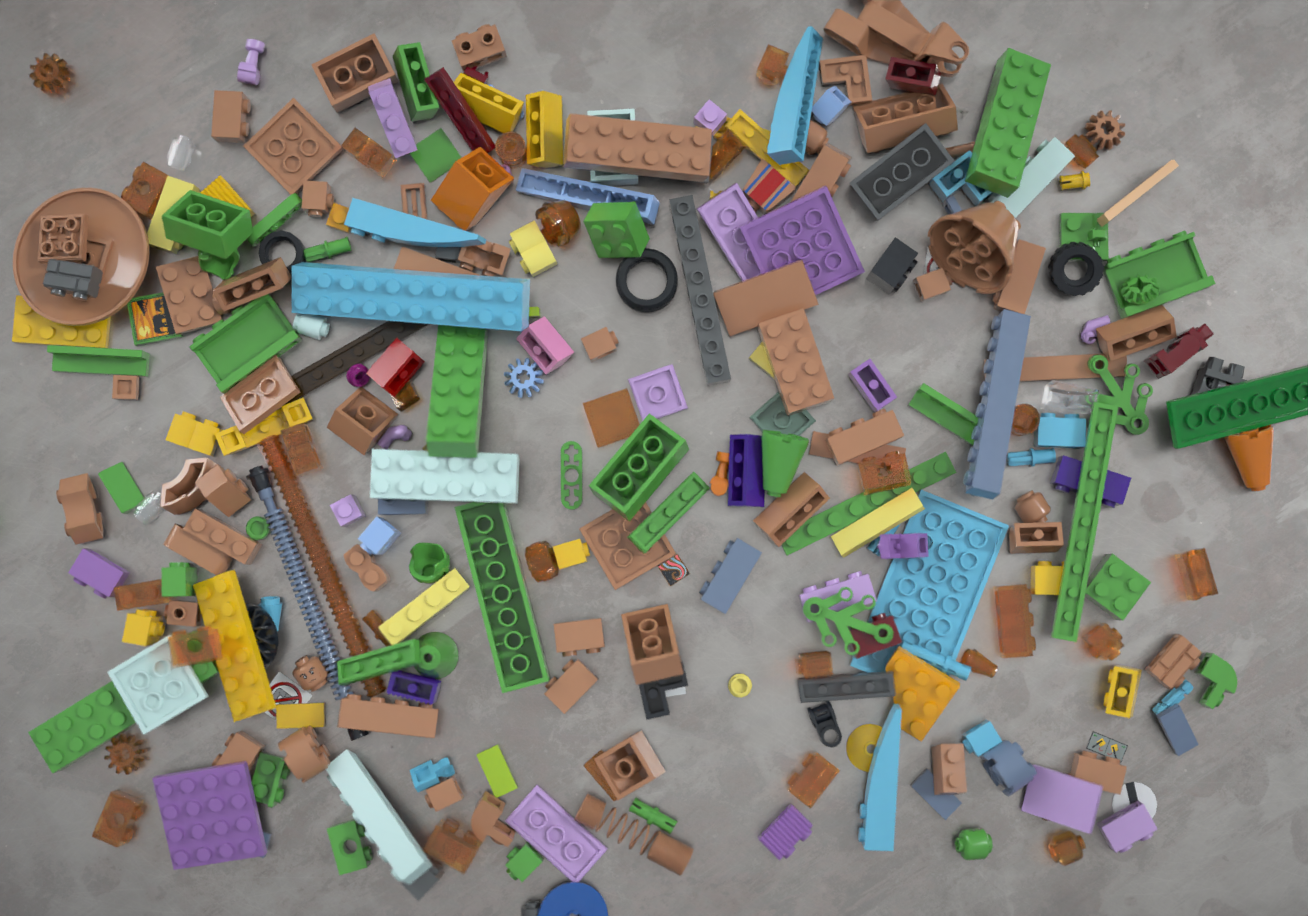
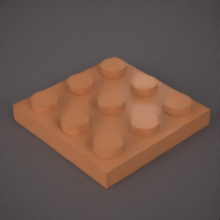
M294 98L243 145L290 195L298 193L303 189V181H311L343 150V147Z
M646 502L630 522L612 509L579 529L614 590L676 555L665 534L645 554L627 538L652 513Z

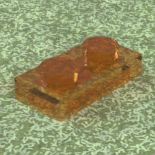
M728 129L712 146L709 177L713 180H716L747 147L731 129Z

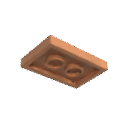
M198 256L156 267L176 335L210 327L222 320L212 302L213 289L208 273L201 269Z
M275 355L220 398L238 430L245 434L298 395L300 390L282 360Z

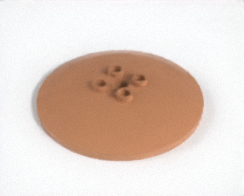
M97 188L67 190L42 203L28 217L21 228L13 253L15 282L26 303L44 318L68 326L94 324L120 311L140 288L149 263V240L146 228L138 213L122 198ZM86 214L89 216L86 254H90V261L86 265L95 266L103 272L96 298L88 297L87 301L75 299L72 297L73 294L67 293L65 297H59L50 294L51 290L44 287L43 281L45 273H47L48 263L38 262L40 216Z

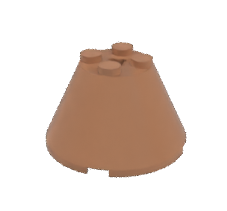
M1002 202L984 203L936 220L928 231L931 243L928 248L937 266L943 268L944 272H948L951 280L963 288L966 285L977 289L976 293L981 294L996 293L1001 291L1012 277L1018 231L1021 228V224L1006 209Z

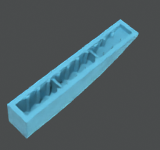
M812 26L807 27L786 71L774 111L767 154L779 165L804 161L823 42L822 36Z
M352 198L344 225L352 229L351 233L362 237L365 236V233L372 235L371 239L382 243L390 240L414 246L437 248L466 247L486 243V239L478 234Z
M893 704L881 730L868 772L864 804H860V819H863V828L859 827L858 841L862 842L864 850L894 851L902 712L899 704Z

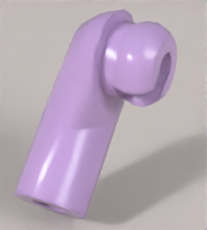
M1106 315L1087 321L1081 332L1082 341L1086 344H1093L1097 336L1096 328L1110 324L1109 316Z
M405 425L389 427L377 444L387 450L396 439L408 441L412 436V432Z

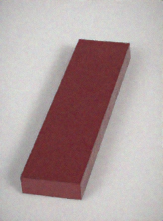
M444 67L424 79L472 151L481 147L489 153L497 147Z

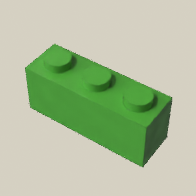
M417 42L398 45L392 58L410 120L413 122L431 119L438 111L439 105L437 98L424 80L430 74L421 44Z

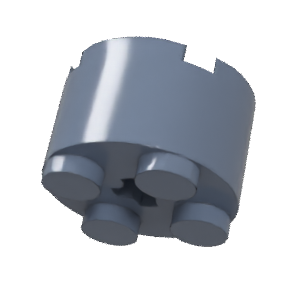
M1003 740V742L987 751L980 758L986 760L982 765L996 786L1001 784L1005 788L1002 792L1006 796H1011L1031 782L1037 772L1030 762L1027 763L1022 756L1024 752L1017 742L1011 744L1010 741Z

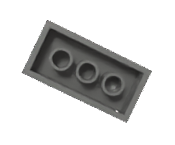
M925 123L852 180L850 184L877 220H879L951 165L954 159Z

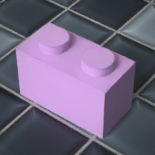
M1136 801L1096 823L1110 849L1115 853L1118 851L1123 853L1129 850L1134 842L1138 840L1145 841L1153 836L1152 832L1158 830L1145 805L1140 801Z

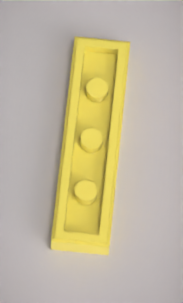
M910 488L832 535L831 538L844 558L878 538L880 534L888 532L925 508L913 488Z

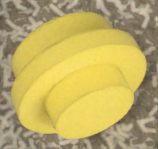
M735 674L728 682V689L733 696L741 698L750 693L752 683L748 676Z

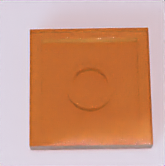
M627 388L583 403L598 448L629 438L640 425Z

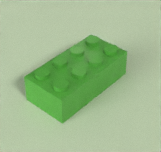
M649 413L590 483L589 487L596 497L630 522L689 451L687 442Z

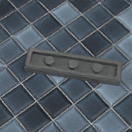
M893 671L801 677L798 679L801 703L896 696Z

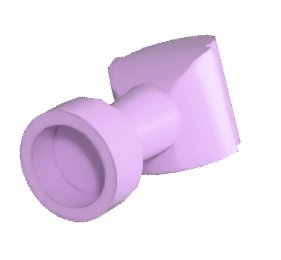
M247 39L245 48L249 53L246 62H240L238 66V82L258 85L260 73L257 69L258 54L264 52L265 43L255 39Z

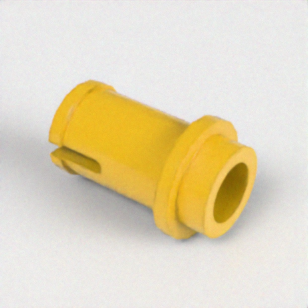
M1081 171L1080 174L1060 175L1059 177L1060 182L1070 181V183L1060 184L1061 191L1074 188L1085 190L1086 187H1090L1089 173H1084V171Z

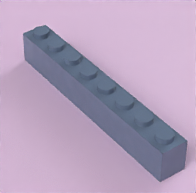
M1003 309L998 316L993 318L991 329L994 330V333L987 347V351H990V356L986 360L983 370L986 373V378L980 387L982 400L976 409L978 423L972 432L974 445L968 454L970 467L969 471H966L963 481L964 485H966L965 493L991 500L1000 495L1031 319L1029 315Z

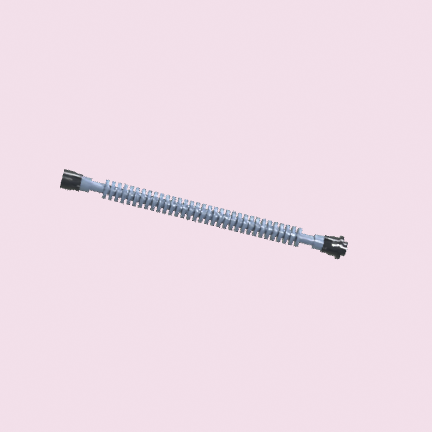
M263 465L254 467L249 470L250 474L246 476L247 480L251 481L260 500L264 501L268 513L264 514V517H270V519L266 520L267 524L272 523L268 528L269 530L274 529L270 532L271 535H277L273 537V540H279L275 543V546H281L277 549L278 552L283 551L279 555L280 558L285 557L282 560V564L288 563L284 566V569L290 568V570L286 571V574H292V576L288 577L289 581L294 580V582L290 583L291 587L297 586L292 590L293 592H299L295 594L296 598L301 597V599L297 600L298 604L303 602L299 608H305L301 613L302 615H308L304 617V621L310 620V622L306 623V626L312 625L308 631H314L310 636L311 638H317L312 640L313 644L319 643L315 646V649L321 648L317 654H323L319 659L320 661L324 659L326 661L322 665H327L325 671L330 672L327 674V678L332 677V679L328 680V683L334 682V685L330 686V688H336V691L332 693L333 695H339L335 697V701L347 698V694L354 693L353 691H347L351 688L350 685H339L336 661L340 660V657L334 658V655H337L338 652H332L336 647L335 645H329L333 643V639L327 640V638L331 637V634L325 635L329 629H323V627L327 626L326 622L321 623V621L325 620L324 616L319 618V615L323 613L322 611H316L320 609L319 605L314 606V604L318 603L317 599L312 601L316 595H310L314 590L313 588H307L311 586V582L305 583L309 580V577L303 578L304 575H307V572H301V570L305 569L304 565L299 566V564L303 563L302 559L296 560L300 558V554L294 555V553L298 552V549H292L296 546L295 542L290 543L294 540L293 537L288 538L292 533L291 531L286 532V530L290 529L288 525L283 526L287 524V521H281V519L285 518V515H279L283 510L282 508H276L272 498L274 494L268 474L270 470L269 468L264 469ZM347 729L351 741L369 734L368 731Z

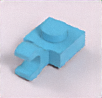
M448 757L441 759L436 764L429 760L409 770L414 787L418 793L440 783L438 777H450L455 774L454 767L450 765Z

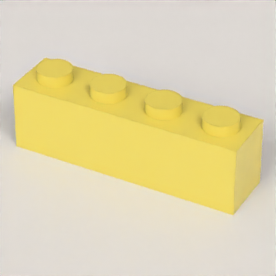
M454 568L379 626L378 630L390 645L401 643L468 591L470 586Z

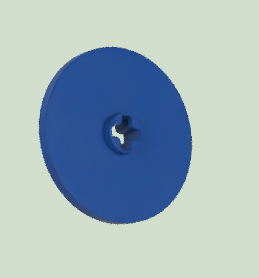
M567 882L552 889L543 899L538 911V916H569L571 913L577 916H608L606 903L600 893L593 887L581 882Z

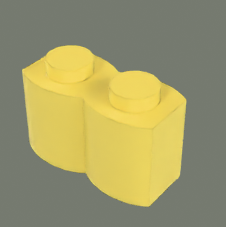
M535 220L510 233L512 240L509 243L514 253L520 252L523 260L519 262L526 274L530 272L534 277L557 265Z

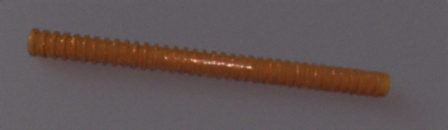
M279 435L268 436L262 439L259 445L263 446L262 452L266 453L265 459L269 460L268 466L272 467L270 471L275 474L273 478L278 481L276 485L280 486L279 492L284 495L282 499L286 500L285 506L289 507L288 513L292 514L291 520L295 521L293 525L298 528L296 532L301 535L299 539L304 542L302 546L307 549L305 553L310 556L308 560L313 563L311 567L315 568L314 574L318 575L317 581L321 582L320 588L324 589L322 593L327 596L325 600L330 603L328 607L329 609L332 608L333 612L331 614L336 617L334 621L339 624L337 628L342 631L340 635L345 638L343 642L348 645L346 649L350 650L349 656L354 657L369 652V645L366 646V638L363 639V632L359 630L361 627L356 623L358 620L353 616L355 612H351L350 608H352V605H348L347 601H349V598H345L346 591H342L343 584L339 583L340 577L336 576L337 570L333 569L334 564L330 562L332 559L327 555L329 552L324 548L326 545L322 543V536L319 537L320 531L316 530L317 524L313 523L314 516H310L311 510L307 509L308 503L304 502L306 498L301 494L303 491L299 489L300 484L296 482L297 477L293 476L294 470L290 469L291 463L287 462L288 456L284 455L286 451L284 448H281L282 442L278 441L280 437ZM379 676L360 681L361 684L364 683L365 685L364 691L367 690L368 692L366 694L367 698L383 693L387 689L386 686L383 687L382 683H384V680H380Z

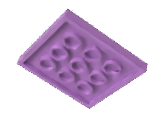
M826 185L739 226L761 274L802 259L815 295L865 272Z
M247 761L157 775L153 778L174 870L266 855L267 848Z

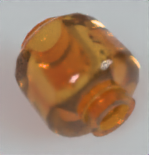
M1070 830L1053 836L1050 840L1051 844L1048 845L1054 862H1059L1062 866H1067L1083 858V849L1086 848L1081 835L1076 836Z

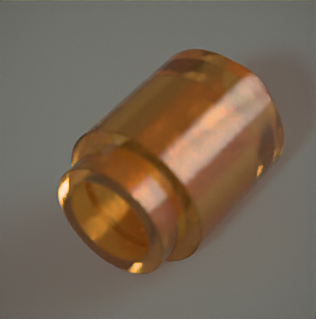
M1074 134L1065 142L1068 146L1067 149L1075 155L1073 160L1078 166L1082 165L1084 169L1099 157L1096 153L1097 149L1083 134L1079 137L1077 134Z

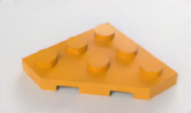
M898 646L886 663L885 669L894 673L896 696H893L894 704H899L902 709L901 730L922 742L959 689L960 682Z

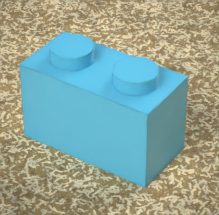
M1041 413V417L1034 419L1033 447L1075 449L1085 447L1086 419L1079 418V414H1065V418H1057L1055 413Z

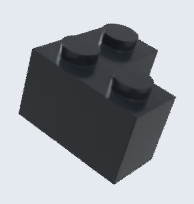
M895 237L866 280L888 295L892 290L897 292L907 279L904 273L906 271L910 273L918 263L915 260L918 252Z
M681 661L682 675L639 684L646 720L670 715L665 691L688 686L683 661Z

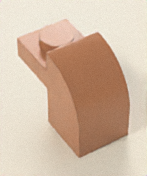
M487 791L484 792L471 818L473 833L481 842L489 835L495 843L509 847L516 831L498 820L506 803Z

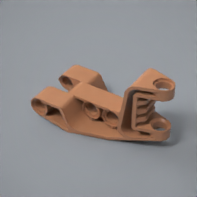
M862 0L865 7L858 18L841 9H835L823 28L828 36L856 55H866V58L888 65L891 57L937 64L941 76L944 77L956 76L961 69L962 63L969 55L968 45L946 22H941L929 33L900 0ZM961 47L964 51V56L959 58L952 48ZM944 62L957 65L956 70L947 71L944 67Z

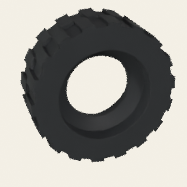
M1074 241L1069 244H1063L1062 247L1055 250L1048 264V273L1052 279L1051 281L1060 291L1067 295H1086L1087 292L1093 291L1100 284L1099 281L1103 277L1104 265L1102 264V258L1091 246L1083 242L1076 243ZM1076 257L1084 259L1087 263L1085 276L1079 280L1069 279L1064 271L1066 263Z

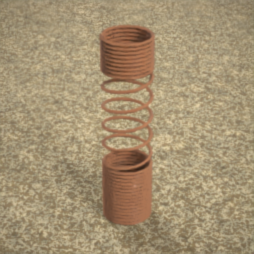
M589 793L586 795L574 821L581 823V825L583 824V826L585 825V827L591 830L596 826L595 832H598L614 811L606 837L609 838L618 824L625 817L618 838V844L622 842L636 822L629 850L633 848L639 837L648 827L640 856L643 855L655 838L647 854V859L660 866L662 865V867L675 874L677 873V875L679 874V876L682 875L693 854V848L668 836V834L666 835V833L664 834L660 830L652 836L645 846L650 826L646 825L634 840L639 824L638 819L632 822L622 836L628 815L627 813L623 814L611 830L617 811L616 807L608 813L599 826L606 802L604 803V801L589 795Z

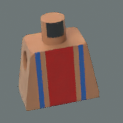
M762 159L742 192L755 212L759 210L765 215L790 198L795 193L796 187Z

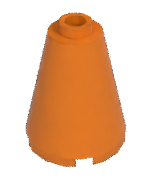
M1271 425L1225 437L1243 482L1247 488H1251V491L1264 490L1266 485L1270 484L1274 430Z

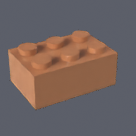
M375 33L311 64L336 113L370 97L368 90L370 85L389 78L393 85L399 82Z
M668 604L621 614L636 685L683 674Z

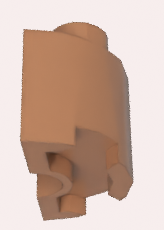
M488 241L483 245L462 247L458 257L459 267L468 271H473V268L482 271V276L495 277L496 275H502L511 248Z

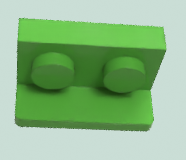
M260 752L252 780L256 802L268 804V807L271 808L275 807L277 803H281L284 796V789H282L283 780H287L290 773L284 757Z

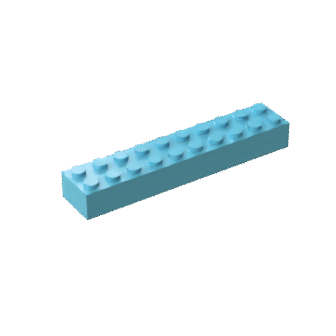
M308 262L292 265V313L523 331L529 327L530 279Z

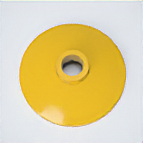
M875 724L861 725L848 737L846 744L847 756L856 768L869 772L873 753L867 752V746L873 744L876 747L882 727Z

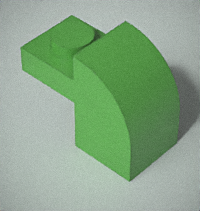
M1206 652L1194 673L1210 682L1199 704L1206 708L1214 709L1222 703L1224 691L1231 694L1235 693L1237 675L1227 661L1214 653Z

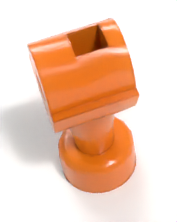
M717 451L716 461L719 462L716 475L710 480L709 484H711L710 490L713 495L722 496L726 493L729 482L727 479L729 453Z

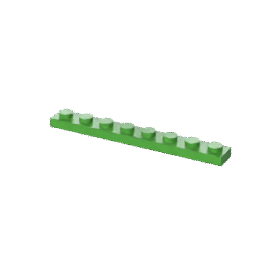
M944 452L809 518L781 546L786 556L851 525L910 488H913L916 493L955 474L956 471L947 453Z

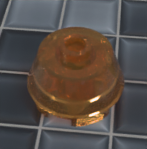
M566 200L545 202L541 208L536 210L535 217L541 220L544 227L540 231L551 245L553 243H557L558 247L562 244L567 245L581 228L577 211Z

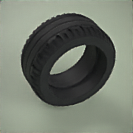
M645 248L641 257H625L619 264L616 272V287L620 298L630 308L639 312H654L665 307L676 293L678 283L677 271L671 259L664 253L655 249ZM652 262L659 265L665 271L667 284L662 294L656 298L646 300L637 298L629 291L627 275L636 264Z

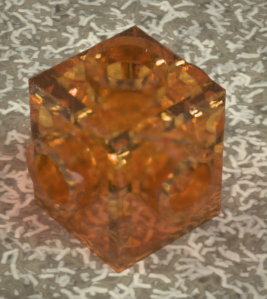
M1101 622L1083 636L1089 645L1088 651L1095 659L1099 658L1105 661L1109 659L1111 661L1121 654L1120 649L1124 647V644L1120 641L1123 639L1121 634L1114 627L1111 629L1107 623Z

